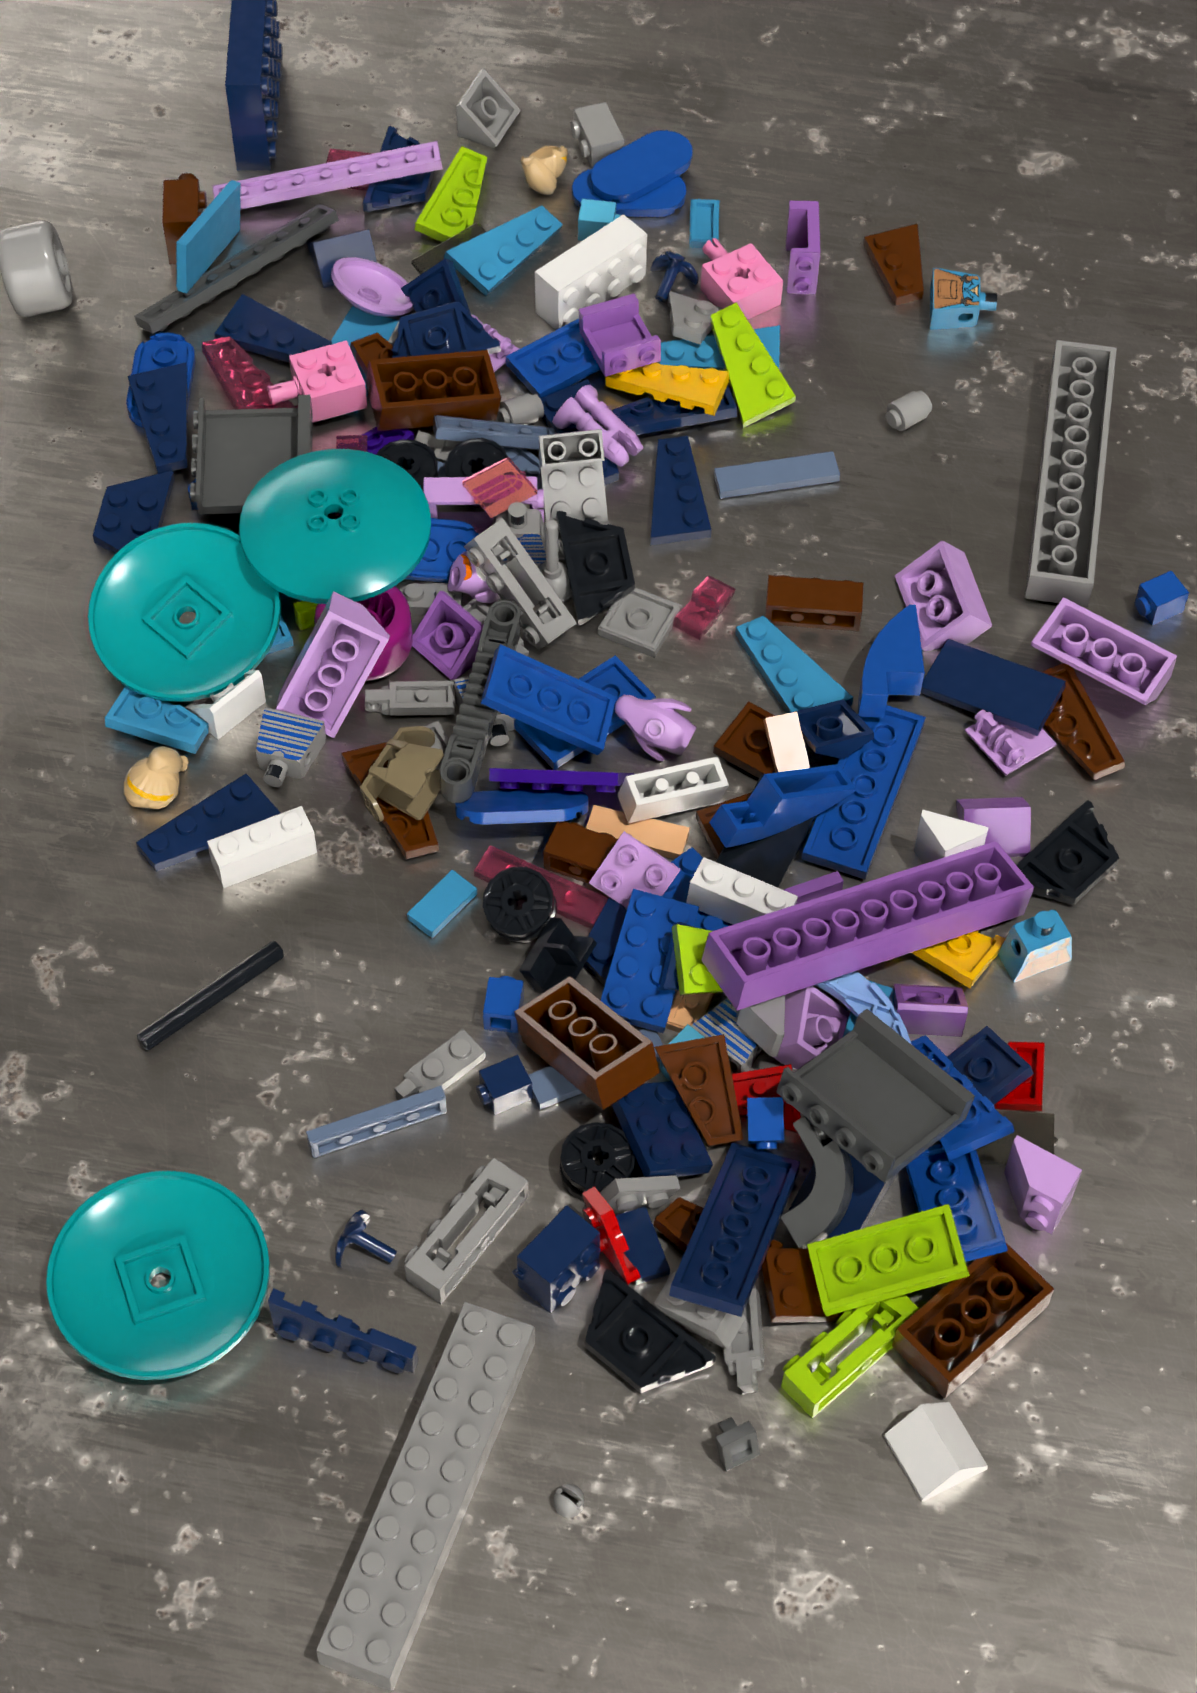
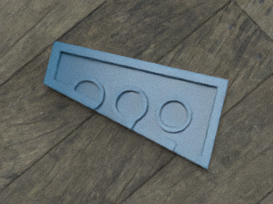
M780 325L754 329L779 369ZM714 335L707 336L701 344L685 339L661 342L660 364L685 365L691 368H714L725 371L724 361Z
M765 616L736 627V637L786 713L842 699L849 706L853 704V696Z

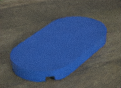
M668 130L651 132L599 160L591 171L592 189L596 195L606 201L612 202V199L620 200V203L636 200L687 171L693 156L692 145L686 137L677 132Z
M592 169L579 174L573 182L572 199L577 207L578 205L581 206L582 199L606 201L596 195L592 189ZM677 176L636 200L620 203V200L612 199V202H616V214L618 215L624 214L626 217H665L675 213V209L679 206L681 208L684 205L686 185L683 179Z
M166 332L150 336V340L140 343L135 351L131 375L187 362L188 410L196 362L194 348L191 343L186 342L183 336L176 333ZM129 385L126 400L128 414L136 425L143 428Z
M431 518V535L426 552L416 568L405 579L448 583L452 564L459 555L467 551L464 546L479 535L475 531L476 528L463 521Z
M551 788V790L473 792L471 798L467 801L455 803V814L460 820L465 819L466 816L469 817V822L481 825L562 822L577 818L576 813L578 812L585 815L589 810L588 796L581 791H563V788Z

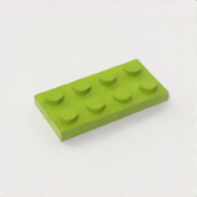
M949 1204L807 1244L822 1308L826 1316L970 1276Z

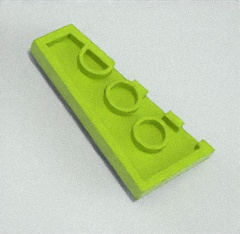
M461 146L417 219L415 231L453 247L470 240L487 162L486 156Z
M737 302L711 314L710 323L719 352L724 361L725 371H729V381L733 390L735 404L740 413L742 427L744 428L794 403L796 400L794 392Z
M679 924L672 926L680 995L723 992L701 961L708 933L712 932L711 930Z

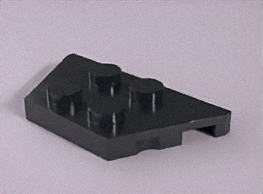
M557 511L556 519L578 625H583L635 590V580L624 528L611 524L603 525L589 518H585L584 521L568 517L567 512Z
M1089 800L1081 805L1017 864V867L1034 886L1033 894L1075 905L1117 866L1119 856L1114 846L1109 843L1107 839L1108 834L1103 824L1099 825L1093 813L1094 806Z
M606 1269L603 1274L598 1299H596L591 1324L585 1338V1348L640 1393L708 1368L716 1362V1356L611 1270Z

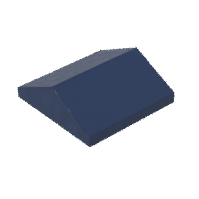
M844 699L794 711L798 714L803 740L817 754L845 759L874 739V732Z

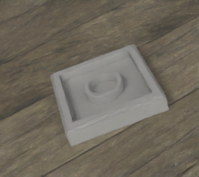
M635 587V590L612 604L598 627L597 635L655 658L682 613V605Z

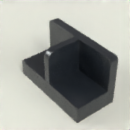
M551 917L519 971L535 992L544 993L569 976L576 980L597 942L592 937L574 936L561 918Z

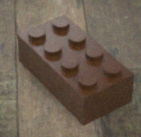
M488 350L369 360L366 387L378 431L433 426L434 416L436 415L485 421H496L501 395Z
M571 976L514 1011L522 1042L603 1110L660 1073L653 1042Z
M1008 1244V1251L979 1258L967 1267L970 1276L948 1283L896 1329L892 1347L944 1399L1049 1306L1054 1288Z

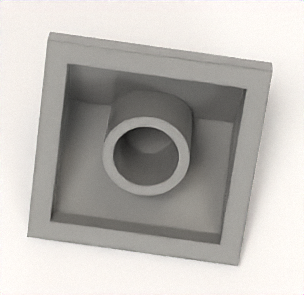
M485 69L480 70L456 106L457 136L494 148L499 144L520 112V109Z

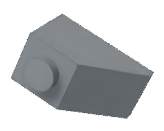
M785 995L738 1010L736 1024L769 1056L777 1057L784 1037Z

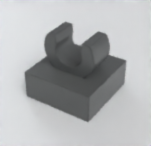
M730 1417L718 1423L722 1434L715 1438L719 1459L726 1471L760 1455L756 1430L749 1421L737 1426L733 1418Z

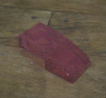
M708 575L693 590L691 601L675 616L673 626L700 640L722 614L735 594V588Z

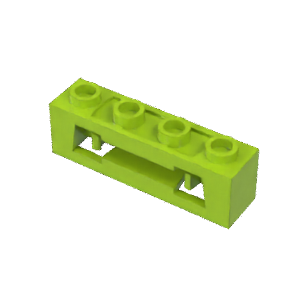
M904 1294L859 1307L855 1311L851 1309L844 1312L837 1320L836 1328L829 1334L825 1331L820 1333L809 1346L811 1349L802 1357L795 1355L786 1363L783 1368L784 1373L781 1387L811 1418H814L893 1348L892 1344L896 1329L918 1311L919 1308ZM874 1318L871 1328L875 1333L838 1364L836 1374L829 1379L832 1370L827 1364L865 1332L867 1323Z

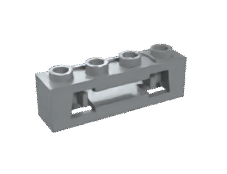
M503 518L464 546L471 563L479 567L485 575L488 587L494 593H497L502 600L513 601L519 606L523 635L527 642L535 646L537 650H540L577 624ZM506 558L508 562L501 565L500 562ZM539 604L540 608L534 612L532 608Z
M495 1158L486 1167H479L472 1177L471 1186L465 1193L460 1192L454 1197L449 1206L450 1211L443 1220L437 1219L428 1230V1238L420 1247L415 1246L408 1253L404 1261L406 1280L442 1304L529 1197L528 1180ZM484 1200L483 1207L487 1210L455 1248L456 1256L450 1261L451 1254L447 1250L477 1215L479 1205Z

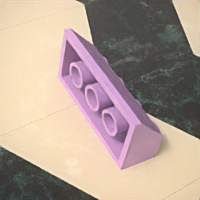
M333 591L279 692L275 710L322 720L325 723L326 735L334 738L386 646L390 635L363 605Z
M1064 597L1031 642V646L1144 705L1157 699L1172 676L1177 655Z

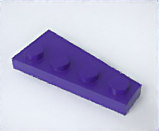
M489 769V781L500 782V788L519 789L521 782L532 783L531 789L551 790V784H563V791H583V785H596L595 792H615V787L622 786L626 776L634 775V773Z

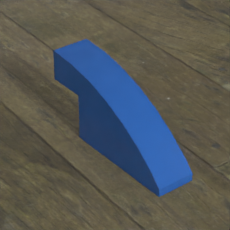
M909 605L894 616L879 632L871 645L864 664L859 690V717L884 718L889 695L920 696L925 671L916 605Z
M840 764L764 774L747 801L720 805L709 823L726 848L764 839L807 821L853 794L856 788Z

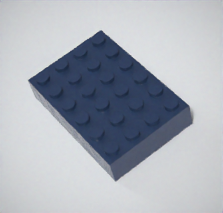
M231 0L225 88L237 171H271V161L277 158L276 141H273V139H278V124L274 119H279V102L275 101V99H280V82L276 80L281 79V62H278V60L283 59L282 43H279L277 38H280V22L274 19V17L278 16L277 0Z

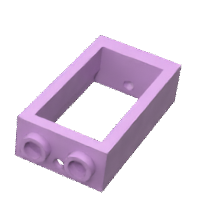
M424 477V494L429 504L431 518L463 521L476 528L475 531L480 534L492 526L494 517L488 512H439L438 505H481L480 502L482 503L510 488L509 483L513 486L516 481H508L509 483H504L477 499L475 498L476 496L503 483L505 478L507 481L516 479V477H499L472 491V493L464 484L478 477ZM522 477L536 494L520 503L530 504V509L539 510L544 522V509H538L544 508V489H537V477ZM517 482L513 487L514 489H510L482 505L497 504L514 495L516 491L519 492L523 485Z

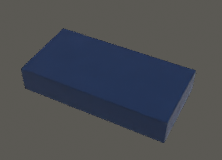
M646 1206L616 1215L621 1232L629 1247V1250L623 1253L638 1269L641 1277L634 1281L635 1285L670 1275V1267Z

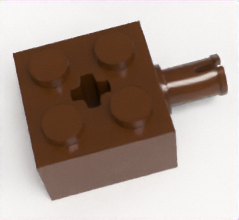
M191 173L181 174L178 180H163L162 224L169 264H176V242L201 215L203 209L207 208L206 191H200L199 179Z

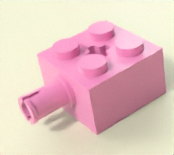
M716 238L712 239L715 246L710 240L704 244L702 250L711 261L702 265L700 290L713 305L724 309L737 302L747 320L781 305L783 280L752 243L730 253L723 248Z
M347 340L290 355L292 380L267 386L272 405L298 398V395H311L313 423L367 408L366 385Z

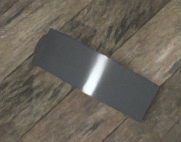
M803 1116L792 1124L813 1158L816 1170L815 1183L809 1196L801 1204L782 1215L781 1219L798 1248L808 1249L807 1244L825 1239L835 1230L845 1216L852 1197L854 1177L849 1153L840 1148L834 1140L827 1143L826 1140L830 1137Z

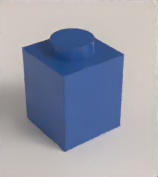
M1171 570L1141 583L1134 604L1138 613L1141 616H1145L1153 626L1184 612L1189 592Z
M510 976L489 977L483 1009L484 1030L518 1034L519 1028L514 1011L523 1006V980H516Z
M747 1098L748 1143L756 1144V1150H777V1144L784 1143L783 1098Z

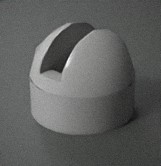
M565 1484L557 1489L554 1495V1508L557 1513L566 1518H572L581 1513L584 1508V1494L578 1486ZM566 1492L573 1498L577 1499V1504L575 1505L570 1499H568L562 1494Z

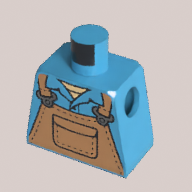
M933 268L930 284V330L974 327L978 323L980 310L996 311L997 293L980 292V277L978 275Z
M1056 910L1040 911L1034 917L1016 923L1011 927L998 953V957L1012 981L1017 982L1071 961L1072 937Z

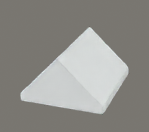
M249 670L245 673V679L235 686L233 683H230L220 693L212 694L208 698L194 700L185 708L206 721L209 725V733L219 740L266 702L262 675L259 670Z
M922 810L914 852L922 864L982 846L985 845L989 827Z
M950 1402L921 1404L884 1434L885 1440L921 1502L988 1468Z

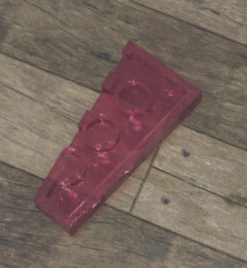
M230 336L202 342V353L234 409L298 408V405L294 406L289 400L276 403L275 405L271 404L267 386L274 384L270 381V376L263 369L259 370L253 364V359Z

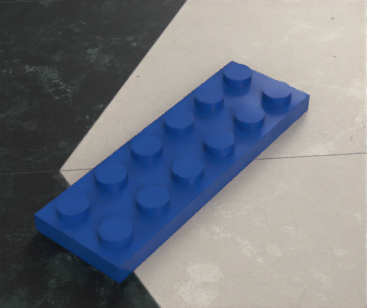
M886 705L884 718L860 717L874 732V739L845 759H839L838 762L856 790L844 800L817 815L804 847L802 860L866 879L926 719L924 716Z

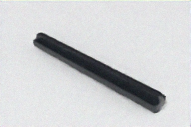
M276 941L269 942L138 1032L136 1035L138 1042L145 1050L152 1049L284 957L283 949Z

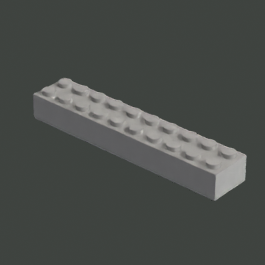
M1056 340L1050 372L1025 592L1026 599L1060 603L1064 597L1080 606L1088 607L1095 576L1117 350L1115 347Z
M467 1302L464 1303L316 1649L320 1665L393 1692L535 1345L534 1326Z

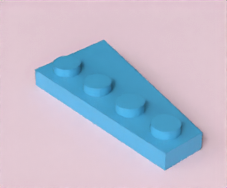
M539 206L446 251L443 258L451 260L455 269L487 296L561 230L563 224L547 209Z

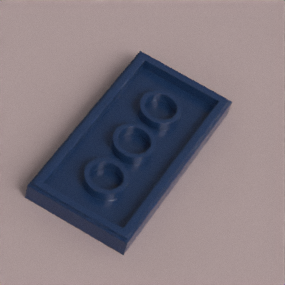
M947 639L923 679L920 693L976 714L981 710L991 712L995 721L1038 736L1065 689V681Z

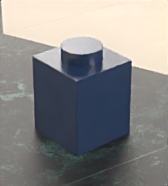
M518 1054L479 1070L480 1085L476 1086V1091L484 1106L489 1104L494 1115L533 1099L532 1081Z

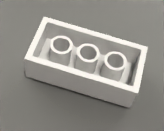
M623 214L536 270L535 313L557 330L579 319L580 308L605 302L612 297L618 296L633 283L639 282L646 275L647 233Z

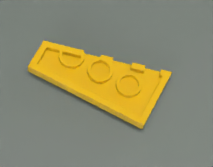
M652 363L606 376L605 383L606 387L636 395H642L645 392L650 393L654 400L665 402L667 399L680 402V407L690 410L694 406L705 409V414L715 416L729 383V371Z
M979 930L911 953L966 987L971 988L996 958L1006 938L999 935L991 938L978 933Z

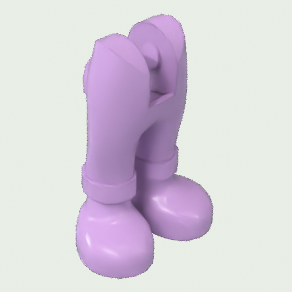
M591 385L583 386L578 390L575 398L570 397L566 400L552 421L559 429L567 428L571 424L576 425V429L579 431L602 429L604 457L620 467L628 463V454L635 456L643 449V445L635 432L621 421L603 401L599 402L597 390Z

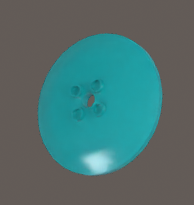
M327 449L306 453L287 460L268 472L254 486L242 508L239 524L240 540L245 557L252 569L264 582L277 591L298 600L319 604H327L334 591L357 602L377 596L391 589L416 568L429 544L431 514L423 490L416 480L402 467L384 457L369 452L351 449ZM333 512H338L342 514V516L338 519H329L328 517H326L328 514Z
M173 524L154 529L135 538L119 550L100 573L91 594L88 612L89 631L100 660L107 670L127 688L141 695L163 701H194L208 698L212 694H218L226 689L230 683H233L235 686L245 679L247 671L255 670L263 661L275 640L279 628L281 599L280 592L264 582L248 563L242 549L240 535L210 524ZM185 612H193L196 614V617L191 623L183 624L179 622L181 615Z
M154 1171L124 1178L101 1189L79 1206L67 1220L54 1243L49 1258L46 1280L48 1301L56 1325L63 1337L81 1357L91 1364L109 1373L131 1379L163 1380L176 1378L205 1368L231 1351L249 1332L259 1316L268 1292L270 1280L269 1252L263 1231L252 1211L236 1194L211 1179L186 1172ZM160 1273L168 1274L171 1280L166 1286L157 1288L151 1285V1280L155 1275Z

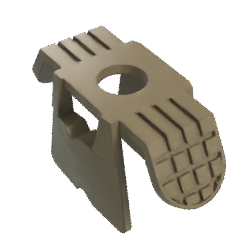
M423 726L399 728L394 737L389 739L373 766L370 767L369 774L360 786L365 807L377 822L384 820L383 813L375 800L377 797L416 820H421L440 793V770H437L436 767L443 758L444 753L441 749L431 748L435 743V733L431 729ZM388 760L387 768H383L384 763Z

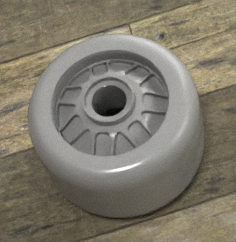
M36 221L0 231V271L7 295L16 313L20 316L31 317L67 308L73 299L72 283L66 256L54 226L48 221Z

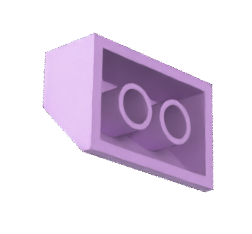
M940 541L895 575L905 606L916 605L921 648L923 651L942 649L947 639L961 644H968L993 626L965 552Z

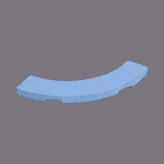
M857 971L815 984V986L841 1001L856 1017L868 1009L911 1044L907 1029L890 999L874 982H869Z

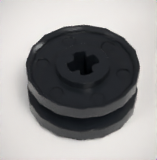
M485 438L468 439L457 444L449 452L445 462L446 477H480L509 462V457L504 448L495 441ZM505 474L503 476L511 477V474ZM494 504L483 505V506H482V505H465V506L472 507V508H484V507L492 506V505H494Z
M400 439L389 442L380 448L376 454L402 467L416 480L423 492L424 477H438V461L434 451L419 441Z
M511 867L500 871L489 881L483 893L482 907L488 922L500 937L513 943H528L538 939L551 917L556 918L557 901L549 882L539 872L528 867ZM524 900L522 909L516 910L515 907L518 906V901Z
M594 1122L581 1125L572 1131L562 1144L559 1172L563 1185L572 1196L583 1202L582 1193L593 1187H596L601 1192L615 1179L633 1178L635 1155L625 1133L611 1124ZM595 1161H599L600 1165H595Z

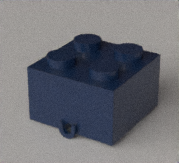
M566 1205L517 1256V1268L512 1272L518 1279V1286L550 1313L558 1305L565 1306L576 1292L575 1287L583 1279L586 1281L590 1280L600 1267V1232Z

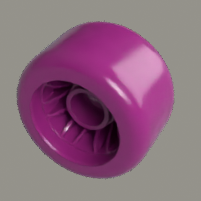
M396 586L377 596L357 601V603L363 605L390 635L386 646L366 681L381 679L392 674L403 665L411 652L413 642L411 611L407 599ZM317 604L314 625H316L326 604Z

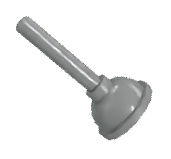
M548 520L545 524L546 562L541 563L538 569L562 603L565 604L572 599L566 565L558 561V523L555 520Z

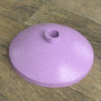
M356 257L342 258L335 262L331 271L335 287L357 309L371 315L385 317L401 316L413 309L414 304L400 289L408 283L391 269L379 263Z

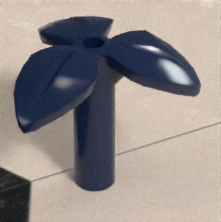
M665 251V255L656 257L652 262V272L666 271L655 296L657 300L666 302L676 276L680 272L693 284L697 285L698 274L692 264L684 261V256Z
M364 1210L354 1213L336 1242L335 1260L339 1268L342 1267V1256L346 1246L352 1243L357 1244L388 1263L392 1262L397 1253V1250L362 1231L367 1227L365 1221L370 1218L369 1214Z

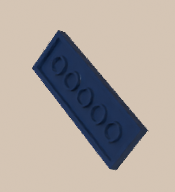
M732 1142L671 1283L669 1296L742 1317L798 1176L800 1161Z

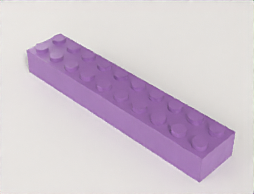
M994 841L709 932L701 961L738 1011L1022 916L1026 911L1034 886L999 843Z

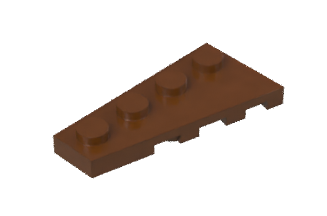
M1062 663L1042 671V673L1065 681V689L1043 727L1094 780L1125 768V761L1074 669Z
M387 742L341 753L342 761L359 787L368 776L370 767L373 766L387 745ZM388 760L384 763L383 768H387ZM379 797L375 799L384 816L383 824L406 859L439 851L428 811L423 819L416 820Z

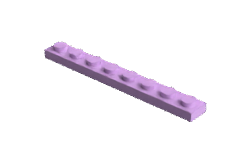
M434 141L239 180L237 182L241 183L240 209L443 169L438 142ZM228 183L213 186L214 199Z

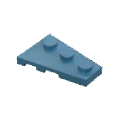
M126 686L105 716V727L196 754L209 733L208 723L183 706L173 705L168 701L141 695Z

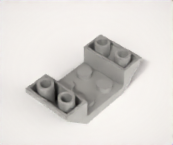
M602 429L539 436V468L541 487L544 489L545 524L548 520H555L557 522V511L567 512L568 517L583 521L585 518H589L603 525L611 524L608 521L602 464V461H605ZM558 529V561L565 559Z

